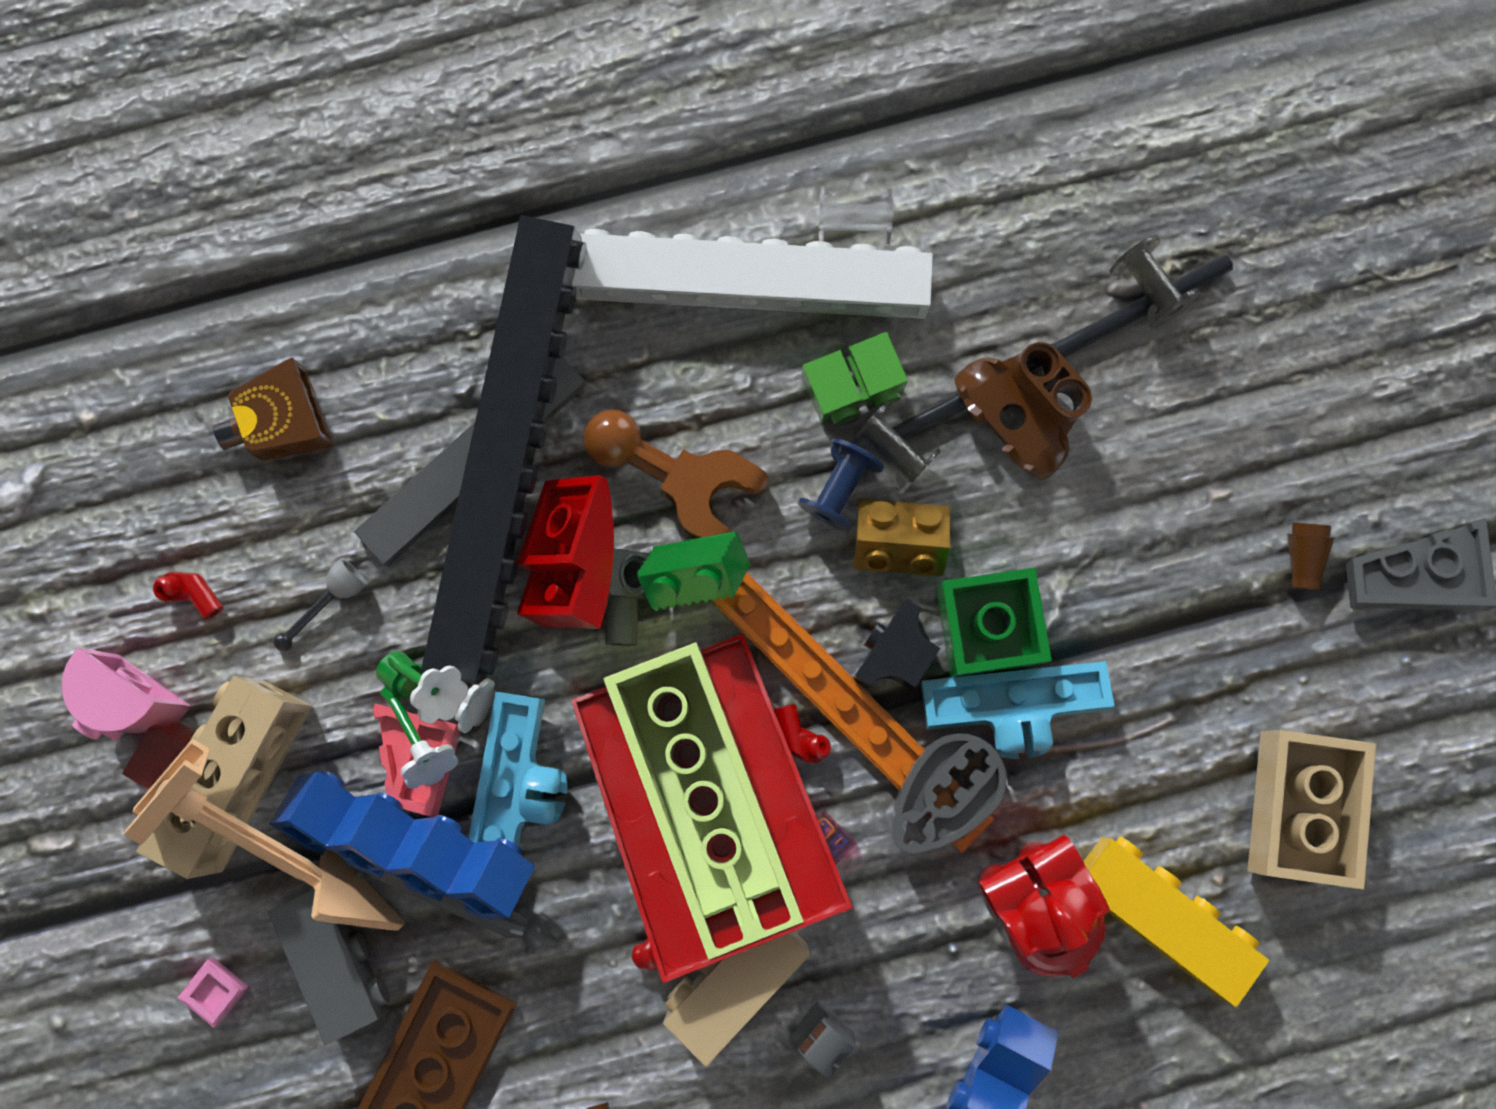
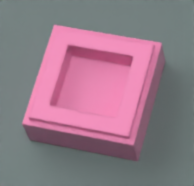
M212 957L207 959L178 996V999L214 1028L220 1025L249 988V985L216 958Z

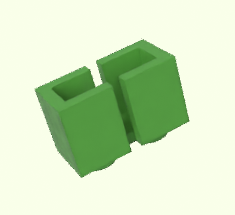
M887 332L851 345L848 348L851 355L847 356L846 360L860 393L857 390L841 350L802 365L801 378L821 425L833 421L835 426L841 425L858 417V410L863 406L868 407L874 404L876 409H881L901 399L900 394L904 392L908 379Z

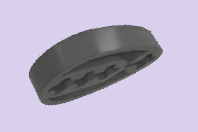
M970 734L946 735L930 743L913 763L900 787L893 809L890 831L894 844L904 852L917 854L941 848L962 838L978 827L996 810L1006 790V770L997 751L985 740ZM969 750L972 753H977L982 750L985 753L982 762L986 769L983 772L973 770L968 774L966 779L971 785L967 790L958 787L952 792L951 797L955 801L952 807L941 805L937 808L933 804L937 799L936 794L933 792L935 786L938 785L941 788H946L952 783L953 778L949 771L952 768L962 770L967 766L969 761L964 756L966 751ZM929 812V817L920 829L921 834L924 836L923 840L920 843L914 840H910L907 844L904 843L902 838L905 835V831L901 827L903 822L907 820L914 824Z

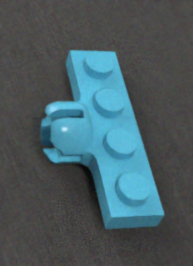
M1106 661L924 680L920 684L926 730L981 724L990 726L994 731L997 753L1001 757L1009 759H1019L1018 753H1022L1024 750L1028 758L1047 753L1053 744L1050 727L1051 718L1111 711L1115 707Z
M495 692L469 839L474 843L496 841L497 838H503L519 846L522 828L526 822L549 825L558 821L562 814L565 802L542 797L543 792L557 794V792L567 793L566 775L560 769L540 766L536 762L535 756L545 699Z

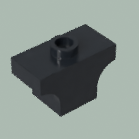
M906 598L886 627L878 622L864 643V646L871 651L853 676L859 684L868 689L877 680L892 679L910 690L917 686L941 649L926 639L920 631L918 618L921 607Z

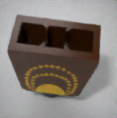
M289 358L232 390L228 398L235 417L213 425L215 438L223 450L244 443L247 451L261 461L327 449L333 446L307 370L294 358Z

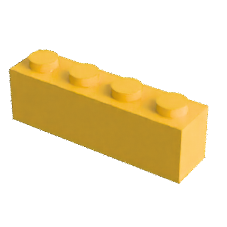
M1119 836L1117 841L1110 838L1101 837L1083 862L1110 907L1108 913L1220 1000L1237 1007L1270 961L1256 950L1260 942L1236 925L1232 931L1217 920L1221 915L1218 909L1199 896H1196L1193 901L1178 890L1182 885L1178 878L1160 866H1157L1155 871H1153L1140 861L1144 853L1125 838Z

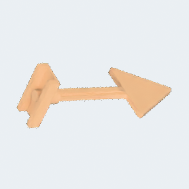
M194 739L187 744L132 811L137 817L125 830L124 836L140 845L148 839L166 816L172 812L188 822L193 820L292 877L310 884L315 889L311 917L315 921L399 931L405 924V921L364 878L354 875L356 869L348 866L345 862L346 859L336 852L326 849L324 854L321 855L319 867H317L307 858L206 801L207 796L195 790L192 786L202 776L210 749Z

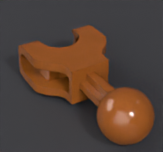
M620 410L599 412L589 420L584 430V447L594 462L608 468H617L629 463L663 483L660 488L661 495L673 502L677 510V520L680 527L692 539L732 532L730 528L723 525L711 513L710 499L718 490L733 487L749 494H758L764 491L769 483V478L764 470L731 450H717L706 455L696 456L683 449L678 459H675L643 441L637 422L629 414Z

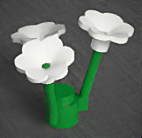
M395 651L381 660L376 670V676L385 686L380 695L390 704L412 745L410 752L414 759L402 767L401 775L406 786L414 789L423 784L433 785L442 780L446 772L456 767L458 759L451 745L446 744L432 748L427 741L421 740L399 700L400 697L410 698L412 706L418 709L419 719L424 723L431 724L439 718L446 721L455 716V720L458 721V730L467 733L473 726H479L485 720L488 709L494 703L496 691L493 689L495 683L491 679L486 678L479 685L475 684L468 690V686L461 681L460 671L454 666H446L440 671L433 668L421 672L422 664H416L402 651Z

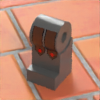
M818 1001L790 1034V1037L800 1045L798 1048L800 1054L828 1079H831L842 1061L856 1048L854 1032Z

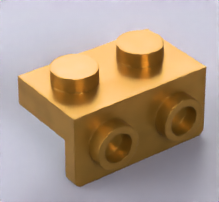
M859 498L853 564L855 569L872 572L907 573L918 576L944 575L950 550V506Z

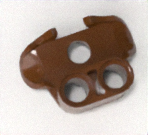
M1035 342L1027 346L1020 354L1003 362L990 357L980 358L964 367L955 377L958 394L972 419L977 424L984 420L1005 444L1001 449L1003 455L1028 474L1041 480L1053 475L1066 460L1069 452L1067 434L1076 420L1087 412L1092 402L1091 390L1087 383L1056 348L1045 342ZM1027 359L1036 360L1041 364L1044 372L1043 376H1035L1028 370ZM1058 393L1066 394L1073 402V411L1069 412L1060 407L1057 402ZM1005 406H1016L1022 411L1024 423L1021 428L1011 430L1002 424L1000 413Z

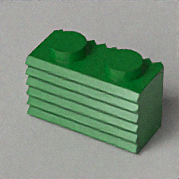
M734 531L654 546L653 551H650V556H647V560L641 566V570H638V579L652 609L658 611L661 607L666 610L668 606L674 609L676 604L681 607L684 603L691 606L692 602L699 604L703 600L707 603L709 599L716 602L718 597L724 600L726 596L733 599L751 564L739 534Z

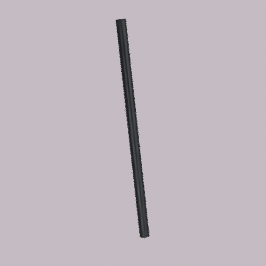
M1223 255L1051 345L1065 358L1232 271L1233 263L1227 255ZM1027 359V368L1032 374L1043 369L1036 360ZM957 393L874 436L875 444L879 451L883 453L967 408Z

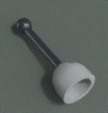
M340 558L327 574L326 585L328 591L286 633H279L275 636L273 640L274 647L279 651L288 650L292 646V639L334 597L349 598L358 594L368 584L365 577L351 563Z

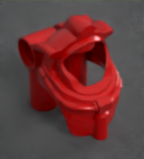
M1065 834L1048 844L1039 841L1027 843L1020 850L1018 858L1005 865L990 864L981 870L977 881L978 889L985 897L997 919L1002 922L1012 949L1015 950V955L1021 964L1026 966V970L1036 975L1047 977H1067L1070 975L1072 979L1089 970L1088 964H1090V961L1104 941L1106 924H1104L1105 918L1103 915L1110 911V907L1077 849ZM1043 889L1049 892V894L1041 897L1038 892Z

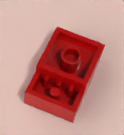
M598 475L547 480L544 482L517 565L531 571L517 615L543 627L600 629L609 595L614 557L613 511L608 480Z

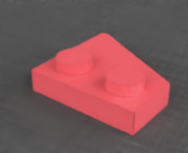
M375 703L373 708L374 719H379L383 745L379 746L381 764L386 770V780L384 782L386 794L397 799L403 805L402 809L436 817L439 814L450 771L445 773L442 780L433 785L423 784L414 789L408 788L401 775V769L405 764L414 759L410 752L412 745L392 708ZM406 711L421 740L427 741L432 748L446 744L451 745L456 752L461 731L458 730V724L439 719L434 723L427 724L419 719L418 714Z

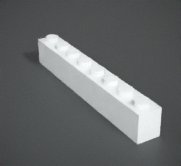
M588 229L584 234L580 233L582 242L586 243V255L582 269H575L572 286L576 287V299L925 319L931 302L933 253H923L921 249L912 246H903L896 248L895 251L877 250V247L870 244H855L850 248H833L830 243L813 241L807 243L806 246L788 245L786 241L780 239H766L762 243H744L742 239L732 236L720 237L717 241L699 240L697 236L691 234H677L671 239L655 238L653 234L643 231L631 232L628 236H617L601 229Z

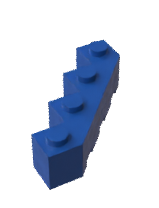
M323 770L299 775L268 823L310 851L321 855L324 854L326 849L336 852L346 859L345 862L348 866L379 878L383 876L384 872L394 875L405 882L404 885L407 889L440 902L443 896L458 899L466 905L464 909L467 913L483 919L509 918L535 868L534 864L521 856L522 849L509 840L497 838L496 841L474 843L460 833L462 827L456 821L446 816L437 815L432 818L414 820L401 810L403 805L394 797L385 793L355 797L343 788L345 783L339 777Z
M1006 1005L995 1020L988 1018L984 1022L977 1037L976 1045L979 1047L963 1081H958L953 1087L946 1108L1027 1109L1029 1095L1051 1071L1059 1032Z

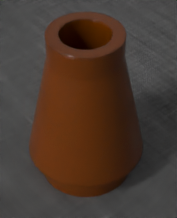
M1292 523V533L1287 534L1292 575L1291 587L1320 590L1321 579L1335 540L1334 537H1330L1332 526Z

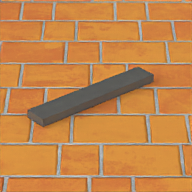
M563 357L562 359L556 358L552 376L557 377V389L552 404L546 403L542 420L544 422L553 417L587 386L585 380ZM475 422L354 531L383 565L389 566L458 503Z

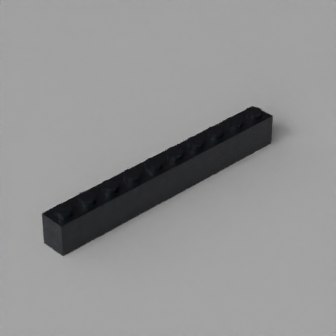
M520 215L421 672L433 668L440 671L446 666H454L461 673V681L480 683L487 678V674L492 675L495 671L499 654L498 648L493 647L497 629H503L508 615V603L503 602L507 584H513L518 568V558L513 557L517 539L523 538L528 522V513L523 511L527 493H533L537 481L538 469L533 466L536 448H543L547 435V422L542 421L546 403L552 404L557 389V377L552 376L556 358L562 359L566 348L567 333L562 331L565 314H572L577 294L576 287L572 286L575 269H582L586 255V243L582 242V236L573 225Z

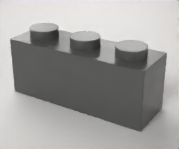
M312 889L267 912L324 1046L388 1014L390 1011L387 1003L390 1002V996L380 976L375 977L367 959L371 957V952L365 937L360 932L356 933L352 925L315 921L311 917L315 889Z

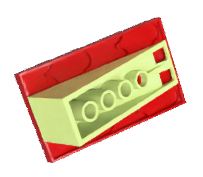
M744 634L700 650L696 642L605 677L603 679L606 687L571 700L662 983L853 908Z

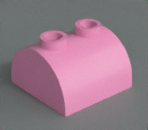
M77 648L67 662L63 672V699L68 711L76 719L72 726L83 735L94 740H98L102 734L118 741L124 733L151 734L164 731L180 721L191 707V705L118 654Z

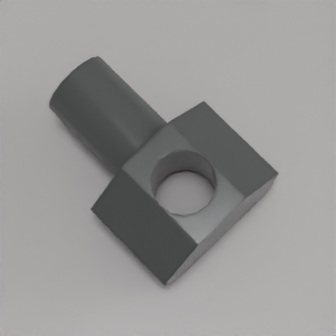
M614 548L612 578L606 605V645H637L638 602H649L638 579V570H641V566L644 565V561L647 560V556H650V553Z

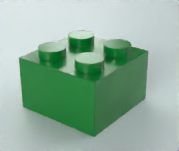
M1035 567L945 580L935 587L950 678L1036 666L1052 661Z

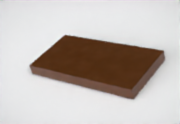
M437 961L431 962L358 1109H466L518 1002Z

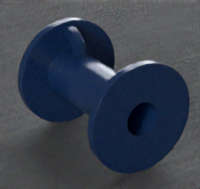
M833 438L830 442L831 455L837 462V465L816 502L800 498L797 504L820 521L839 530L849 532L852 525L840 516L864 470L867 469L881 473L884 465L879 459L859 446L842 439Z

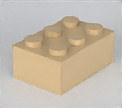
M1284 730L1261 731L1247 872L1364 890L1376 743Z
M794 931L699 969L702 973L693 982L686 976L667 997L668 1001L664 1006L668 1011L663 1025L707 1067L810 956L807 943Z

